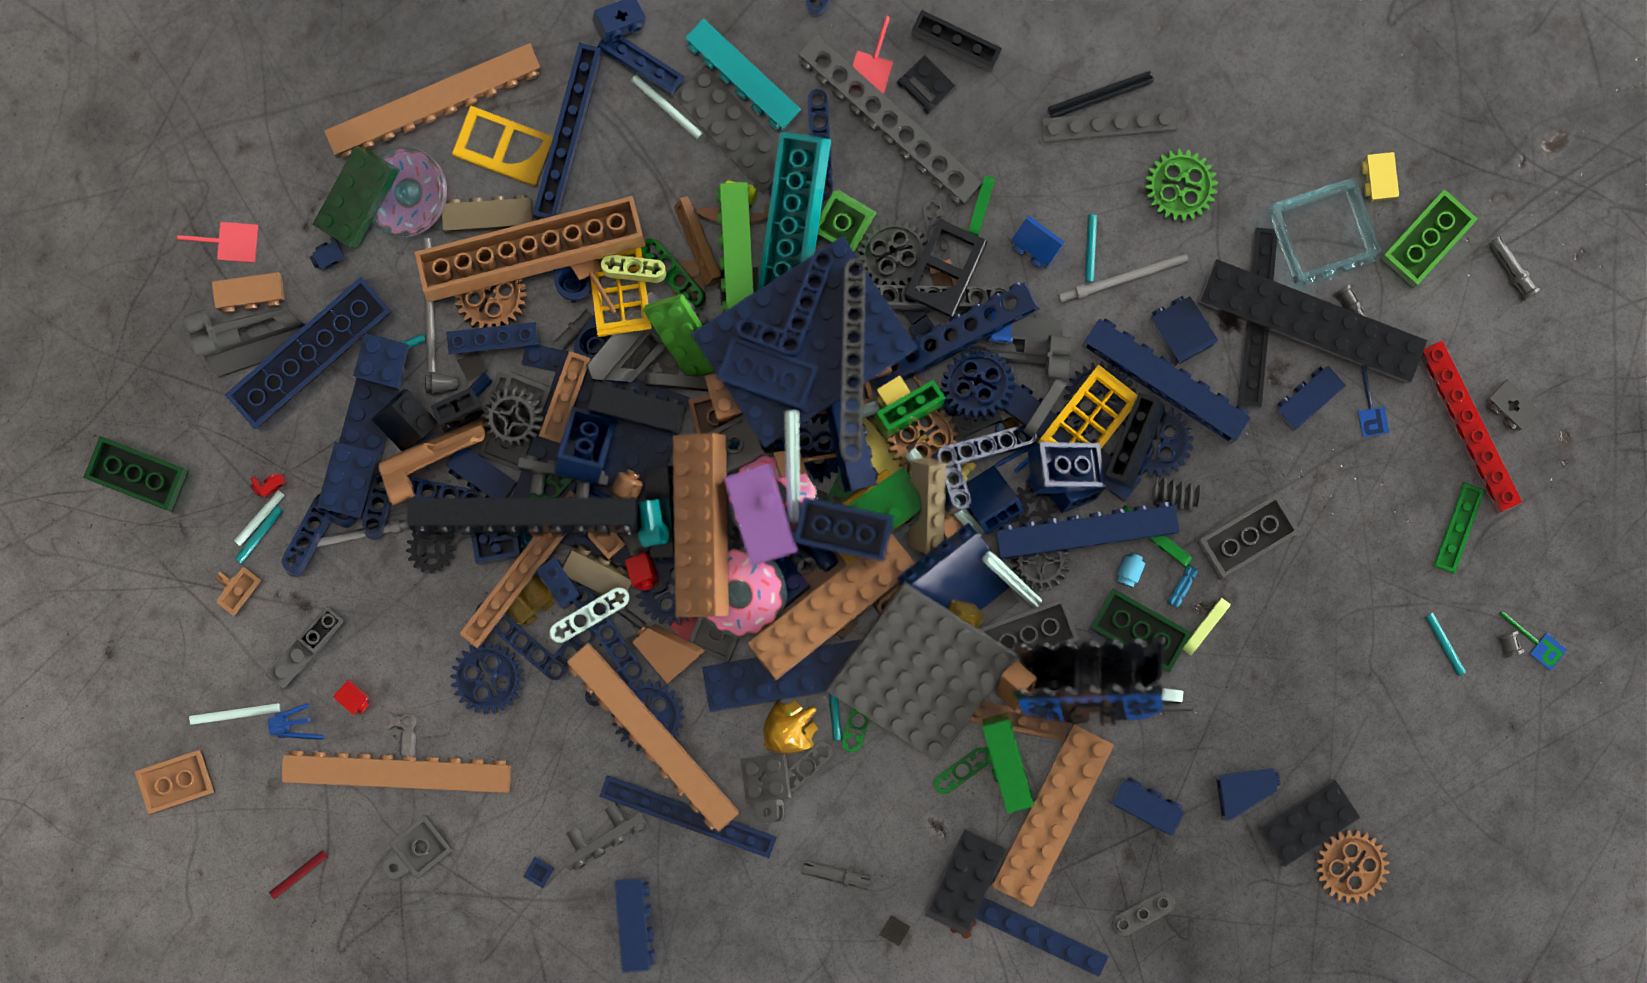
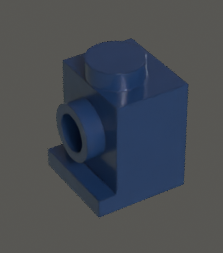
M333 237L329 238L330 244L325 242L315 248L316 251L309 257L314 267H320L323 272L347 259L337 240Z

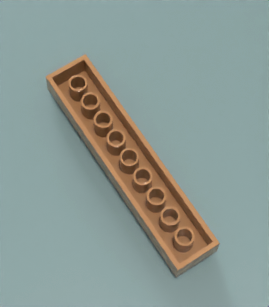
M633 196L416 251L414 254L424 295L427 301L431 302L641 248L646 245Z

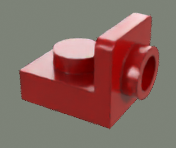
M273 473L264 480V485L256 477L250 478L253 483L250 487L257 496L262 495L264 498L269 497L288 483L280 473L277 475Z

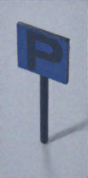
M1361 366L1369 409L1358 411L1362 436L1368 437L1389 433L1385 406L1373 408L1366 367Z

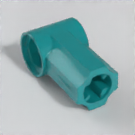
M659 500L638 503L642 528L639 530L641 544L644 547L667 543L669 532L666 525L662 523Z

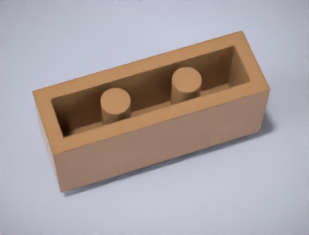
M279 272L212 281L215 308L219 311L222 310V313H233L235 308L244 307V310L258 309L257 305L266 304V307L280 306L279 302H285L282 275Z

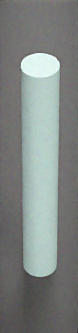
M277 490L235 538L234 542L241 546L285 495Z

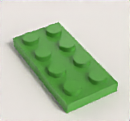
M683 294L645 305L643 312L685 376L697 377L714 372V369L691 336V333L703 325Z

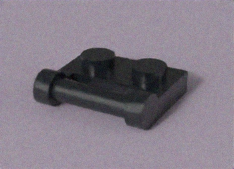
M925 55L896 82L901 88L904 87L924 107L923 111L927 115L956 88ZM912 77L934 97L932 101H929L909 81Z

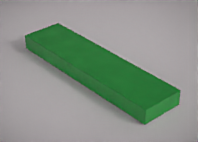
M1463 482L1433 567L1455 574L1485 489Z

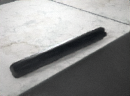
M1147 71L1049 106V116L1056 118L1153 83V75L1151 71Z

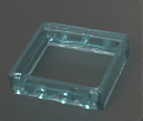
M1355 177L1274 203L1268 207L1294 283L1302 281L1303 285L1316 281V276L1323 275V278L1336 274L1335 270L1343 268L1344 271L1357 267L1356 263L1363 261L1364 264L1376 261V256L1382 253ZM1346 192L1367 252L1303 273L1281 213Z

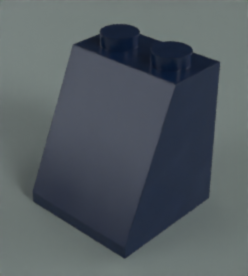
M1184 296L1173 300L1171 302L1173 306L1167 309L1164 306L1152 312L1153 317L1149 319L1175 367L1209 349L1218 342L1216 335L1190 296L1186 299Z
M1274 768L1215 775L1221 819L1225 821L1232 820L1275 793L1277 786H1280L1279 773L1275 772Z

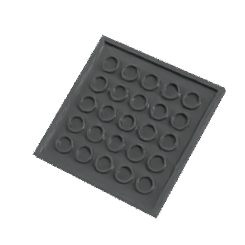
M904 582L829 683L826 691L934 760L939 761L1001 678L1003 672L1007 670L1016 658V653Z

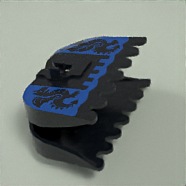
M1153 638L1149 643H1144L1139 639H1130L1125 644H1121L1117 640H1107L1102 645H1098L1094 641H1084L1079 646L1071 642H1061L1059 646H1051L1049 643L1042 642L1038 643L1036 647H1028L1022 643L1014 644V650L1018 655L1020 664L1037 678L1034 689H1037L1035 693H1029L1024 689L1013 690V694L1023 714L1043 720L1080 724L1089 721L1090 712H1099L1101 726H1105V723H1112V726L1116 725V720L1145 719L1157 715L1162 710L1165 684L1156 683L1162 677L1164 638ZM1099 667L1101 671V690H1099Z

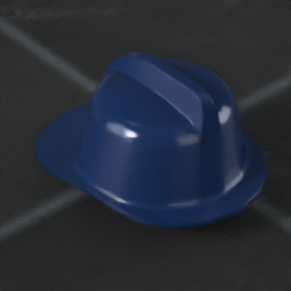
M571 266L554 270L556 289L564 299L575 303L576 300L588 295L591 290L590 276L579 280Z
M603 313L604 324L616 322L610 314ZM595 315L587 321L577 336L573 348L575 353L591 359L611 336L598 337Z

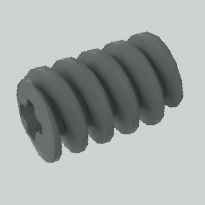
M1157 477L1152 496L1153 504L1156 505L1158 500L1161 499V503L1170 501V506L1179 503L1180 510L1187 505L1188 512H1191L1194 507L1197 508L1201 485H1198L1194 491L1192 483H1189L1185 489L1184 482L1182 481L1176 487L1175 480L1172 479L1167 485L1166 478H1162L1160 483H1158Z

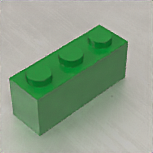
M933 379L877 411L874 422L885 439L943 407L946 398Z

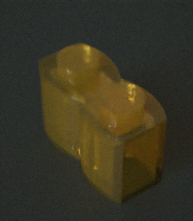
M537 576L526 585L507 611L520 626L523 624L528 626L537 619L535 614L541 609L545 612L555 604L552 601L555 598L542 579Z

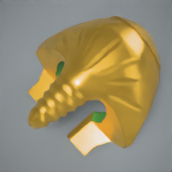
M796 700L785 705L777 701L769 712L764 724L765 749L773 750L780 754H789L812 748L814 746L812 737L818 730V727L812 720L810 722L808 720L816 713V707L810 706L802 710V707Z

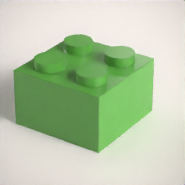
M840 190L834 191L820 215L818 234L831 242L843 236L854 252L877 212Z

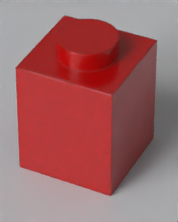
M644 552L625 560L631 584L637 589L648 590L654 586L653 584L660 582L653 558H650V555Z
M347 680L333 696L352 715L357 713L361 715L370 705L367 703L370 697L351 680Z

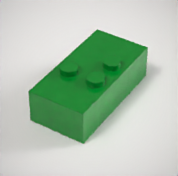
M904 467L848 505L895 516L892 530L922 510L920 495L914 485L910 483V475Z
M1009 712L982 719V728L988 745L985 748L988 764L994 765V769H992L995 782L999 783L1007 814L1033 807V795Z

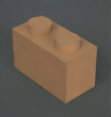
M1016 660L1003 672L998 680L996 695L1017 711L1020 705L1013 694V690L1024 689L1032 693L1037 678Z

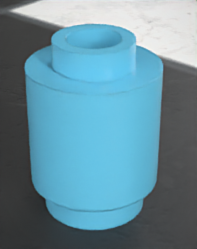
M1130 553L1129 556L1125 555L1117 573V576H1119L1117 582L1134 588L1146 564L1142 562L1143 557L1134 553Z

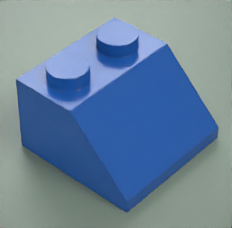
M1028 215L1010 243L1013 244L1012 248L1020 255L1025 253L1031 257L1030 262L1041 269L1043 266L1047 269L1062 249L1065 241Z

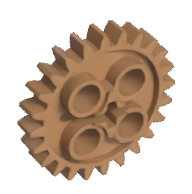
M520 278L498 284L497 286L493 285L455 295L454 297L459 299V301L455 302V306L458 308L462 307L458 311L459 315H465V323L472 320V328L479 324V328L501 326V324L509 325L508 321L510 319L517 322L514 315H522L523 313L519 307H526V303L521 300L527 298V294L521 292L526 289L525 284H519L523 279ZM505 287L512 289L511 293L507 296L500 294L501 290ZM492 293H494V298L490 297L489 299H487L486 294L491 295ZM473 296L481 297L480 302L477 304H471L470 299ZM485 305L484 311L480 313V309H482ZM493 306L500 308L499 313L496 315L489 314V310Z
M945 409L940 413L936 410L923 417L928 420L929 427H923L918 420L887 439L886 444H892L888 452L896 453L893 460H901L899 467L906 464L907 472L911 470V463L905 457L910 450H907L906 447L935 426L938 427V430L931 433L925 440L920 441L913 448L921 449L924 451L925 457H931L940 448L959 443L953 440L959 433L952 432L956 426L955 424H949L952 416L944 417ZM902 431H908L912 439H904ZM933 437H940L943 445H936ZM940 454V459L943 462L946 461L945 456Z
M1346 830V836L1338 832L1337 840L1334 837H1330V845L1323 843L1326 850L1318 851L1323 857L1315 861L1321 864V867L1315 869V871L1322 872V875L1317 879L1319 881L1325 880V884L1322 886L1323 889L1331 888L1328 895L1332 896L1337 893L1336 900L1340 901L1345 896L1346 903L1350 902L1351 897H1353L1355 903L1359 902V897H1362L1364 901H1368L1367 894L1369 893L1375 897L1374 889L1382 890L1379 883L1387 882L1382 877L1383 874L1390 872L1384 869V866L1390 864L1388 861H1383V857L1387 855V852L1380 853L1379 850L1383 845L1375 846L1377 838L1373 837L1368 840L1369 833L1365 832L1360 837V830H1356L1354 836H1352L1350 830ZM1349 844H1353L1356 848V853L1352 857H1348L1345 853V848ZM1365 850V855L1355 864L1357 870H1351L1344 881L1340 883V878L1350 869L1348 863H1354L1360 853ZM1368 858L1372 859L1374 867L1370 871H1366L1363 868V862ZM1334 862H1339L1342 865V871L1337 875L1331 871V866ZM1353 876H1357L1360 881L1359 886L1355 889L1349 886V880Z

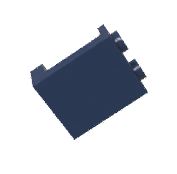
M556 558L551 559L536 569L562 609L565 610L574 604L572 600L575 598L577 601L583 598L579 590H576V585L572 579L568 578L563 570L561 562Z

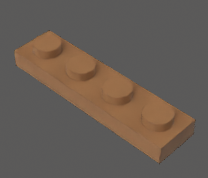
M688 196L682 197L674 206L675 212L706 287L714 285L721 276L718 263H715L712 256V247L705 239L704 228L698 222L695 206L693 203H690Z
M569 351L539 434L540 437L561 444L571 409L576 403L588 369L587 364L591 358Z

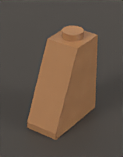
M655 624L649 628L645 625L636 633L638 638L632 642L666 683L675 679L706 652L702 647Z

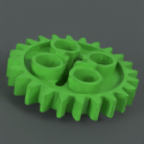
M1178 149L1177 155L1169 151V158L1162 154L1160 156L1162 163L1155 160L1153 164L1156 169L1149 168L1148 170L1153 176H1148L1145 179L1151 183L1145 186V190L1151 191L1147 195V199L1154 198L1151 207L1158 205L1157 213L1165 211V219L1171 214L1173 215L1174 222L1178 216H1181L1182 222H1185L1186 216L1194 220V213H1197L1200 217L1203 215L1201 208L1209 210L1210 207L1206 202L1213 203L1215 201L1210 195H1215L1218 192L1212 188L1218 184V181L1212 180L1216 176V172L1209 173L1212 164L1205 166L1206 158L1198 160V152L1192 157L1190 156L1189 149L1185 155H1182L1181 149ZM1170 167L1176 168L1178 176L1175 178L1170 177L1167 174V169ZM1197 172L1200 175V181H1191L1189 173ZM1162 180H1166L1174 184H1178L1180 181H1184L1185 186L1200 187L1201 191H1197L1189 187H1184L1183 190H1179L1178 185L1163 184ZM1163 190H1172L1174 198H1164ZM1188 193L1193 194L1196 197V202L1193 204L1187 203L1185 195Z

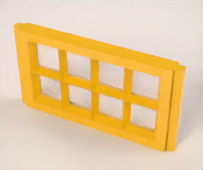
M641 248L613 254L643 258ZM604 257L597 259L600 265ZM611 263V266H609L608 268L612 269L613 266H615V263ZM631 265L628 268V272L636 273L640 267L638 265ZM603 271L594 274L616 309L615 313L610 310L591 279L598 337L652 329L651 322L643 312L645 305L649 304L646 282L609 278L604 275Z

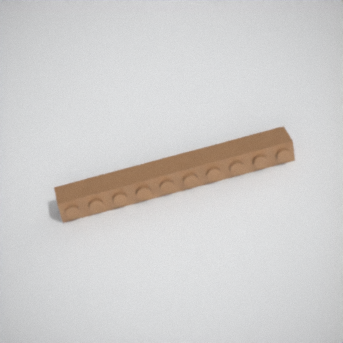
M528 43L324 130L336 158L346 159L349 158L355 146L364 147L368 150L374 147V143L377 141H389L395 137L394 134L401 131L403 133L410 132L416 128L415 125L422 122L424 124L431 123L436 120V116L443 113L445 116L456 112V108L459 106H471L477 103L478 98L483 96L485 98L492 97L498 93L497 90L504 87L506 89L513 88L518 85V81L525 78L527 81L538 77V73L542 70L531 44Z
M587 643L567 661L570 665L567 667L568 670L576 678L580 676L585 682L583 684L584 688L591 695L595 693L599 697L598 703L606 712L610 710L615 715L613 718L615 723L620 728L625 727L630 732L628 737L635 745L640 743L645 749L644 755L649 761L653 762L655 760L660 766L659 772L666 779L670 777L673 780L675 790L681 796L685 794L690 799L688 803L696 813L700 811L706 817L703 821L711 830L715 828L717 831H720L739 814V810L590 643Z
M290 751L289 755H283L282 782L509 793L511 765H506L504 760H493L492 764H483L484 760L470 759V763H461L460 758H447V762H438V757H425V761H416V756H402V760H393V755H380V759H371V754H357V758H348V753H335V757H326V752H312V756H303V751Z

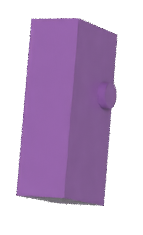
M766 464L726 477V485L751 565H758L798 552L772 465Z

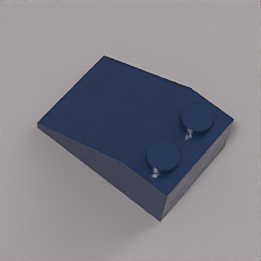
M1040 442L1028 450L1033 494H1056L1106 487L1100 443Z

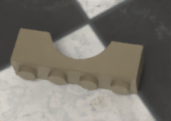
M925 457L911 460L910 483L914 485L920 495L922 512L918 522L909 526L908 548L928 554L944 541L946 463Z

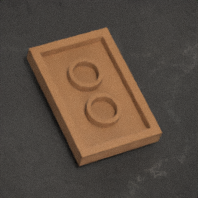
M201 750L134 771L148 814L214 793Z

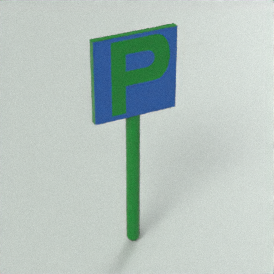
M1500 612L1502 617L1536 644L1530 654L1551 671L1566 653L1567 649L1548 633L1538 641L1505 612Z

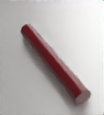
M323 850L272 889L269 892L271 897L276 899L328 857Z

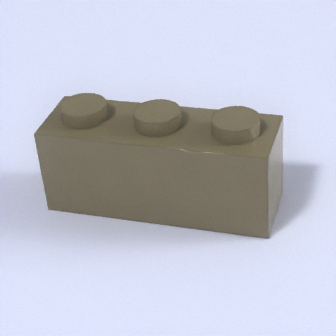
M573 544L562 565L568 578L603 595L617 587L624 588L627 591L631 584L626 566H618L604 555L597 556L591 553V550L584 545L577 546ZM617 591L614 593L615 598L613 600L621 603L625 594H620Z

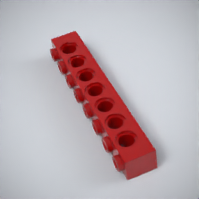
M1443 340L1425 348L1421 360L1497 513L1522 503Z

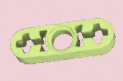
M610 255L604 257L601 262L602 271L609 278L659 283L666 277L665 265L660 260ZM611 263H615V266H613L612 269L608 268L609 266H611ZM631 265H638L640 267L636 273L628 272V268ZM655 268H659L656 274H652Z
M1223 598L1216 603L1188 639L1183 648L1186 653L1191 656L1231 604Z

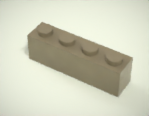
M514 195V199L495 196L491 197L490 201H482V198H470L469 202L460 203L459 199L447 200V204H443L442 210L443 231L447 234L501 230L534 221L533 201L531 198H527V195Z

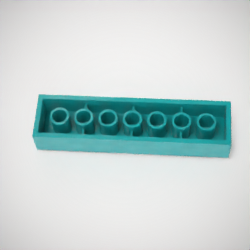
M780 132L758 290L815 253L831 139L792 132Z

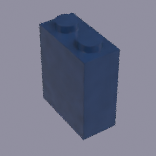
M995 465L966 482L971 500L967 508L986 535L1025 511L1019 498Z

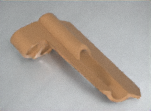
M476 419L388 457L387 460L380 462L379 470L392 505L396 506L407 501V498L415 496L408 474L457 450L482 441L486 432L483 423L489 421V419Z

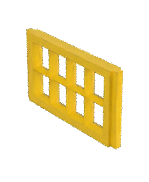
M1098 365L1037 443H1058L1052 436L1060 426L1074 436L1069 443H1075L1077 439L1081 443H1090L1081 436L1082 432L1090 424L1102 433V436L1096 442L1100 443V448L1102 449L1131 412L1138 395ZM1096 380L1110 389L1102 401L1088 391ZM1113 393L1127 403L1119 414L1105 405ZM1084 395L1098 405L1090 416H1087L1076 407ZM1101 408L1115 418L1106 430L1093 420ZM1072 411L1085 420V423L1077 432L1064 423Z

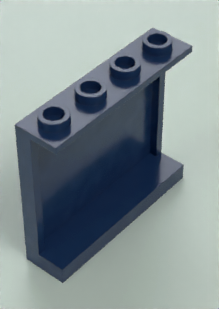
M969 522L897 577L901 584L906 582L965 621L969 620L1010 588L1005 581L983 562L982 557L986 552L991 551Z

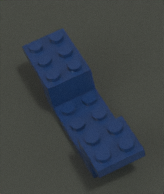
M367 333L364 334L353 374L356 382L340 440L335 442L317 504L318 508L362 519L372 479L379 471V463L382 460L388 438L371 419L401 391L406 373L404 363L409 349L408 344Z

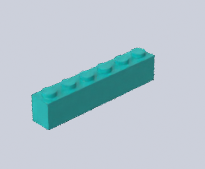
M704 18L685 37L688 43L686 47L694 55L700 54L704 58L702 62L710 70L715 68L720 73L718 77L726 85L731 83L736 88L734 92L742 100L747 98L752 103L751 108L758 115L763 113L769 119L767 123L774 130L780 129L784 132L801 114V109Z

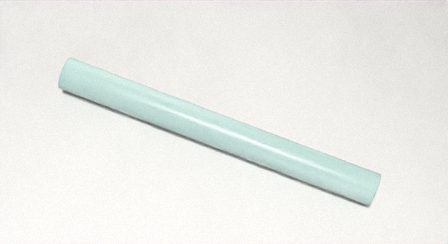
M637 74L631 79L632 83L697 140L702 136L703 133Z
M280 704L189 716L190 725L277 713L280 712Z

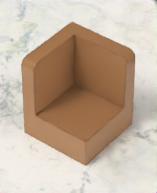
M950 259L944 261L952 265ZM928 266L934 286H953L957 282V279Z

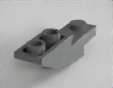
M327 606L300 634L296 642L267 671L266 676L283 690L323 648L344 620Z

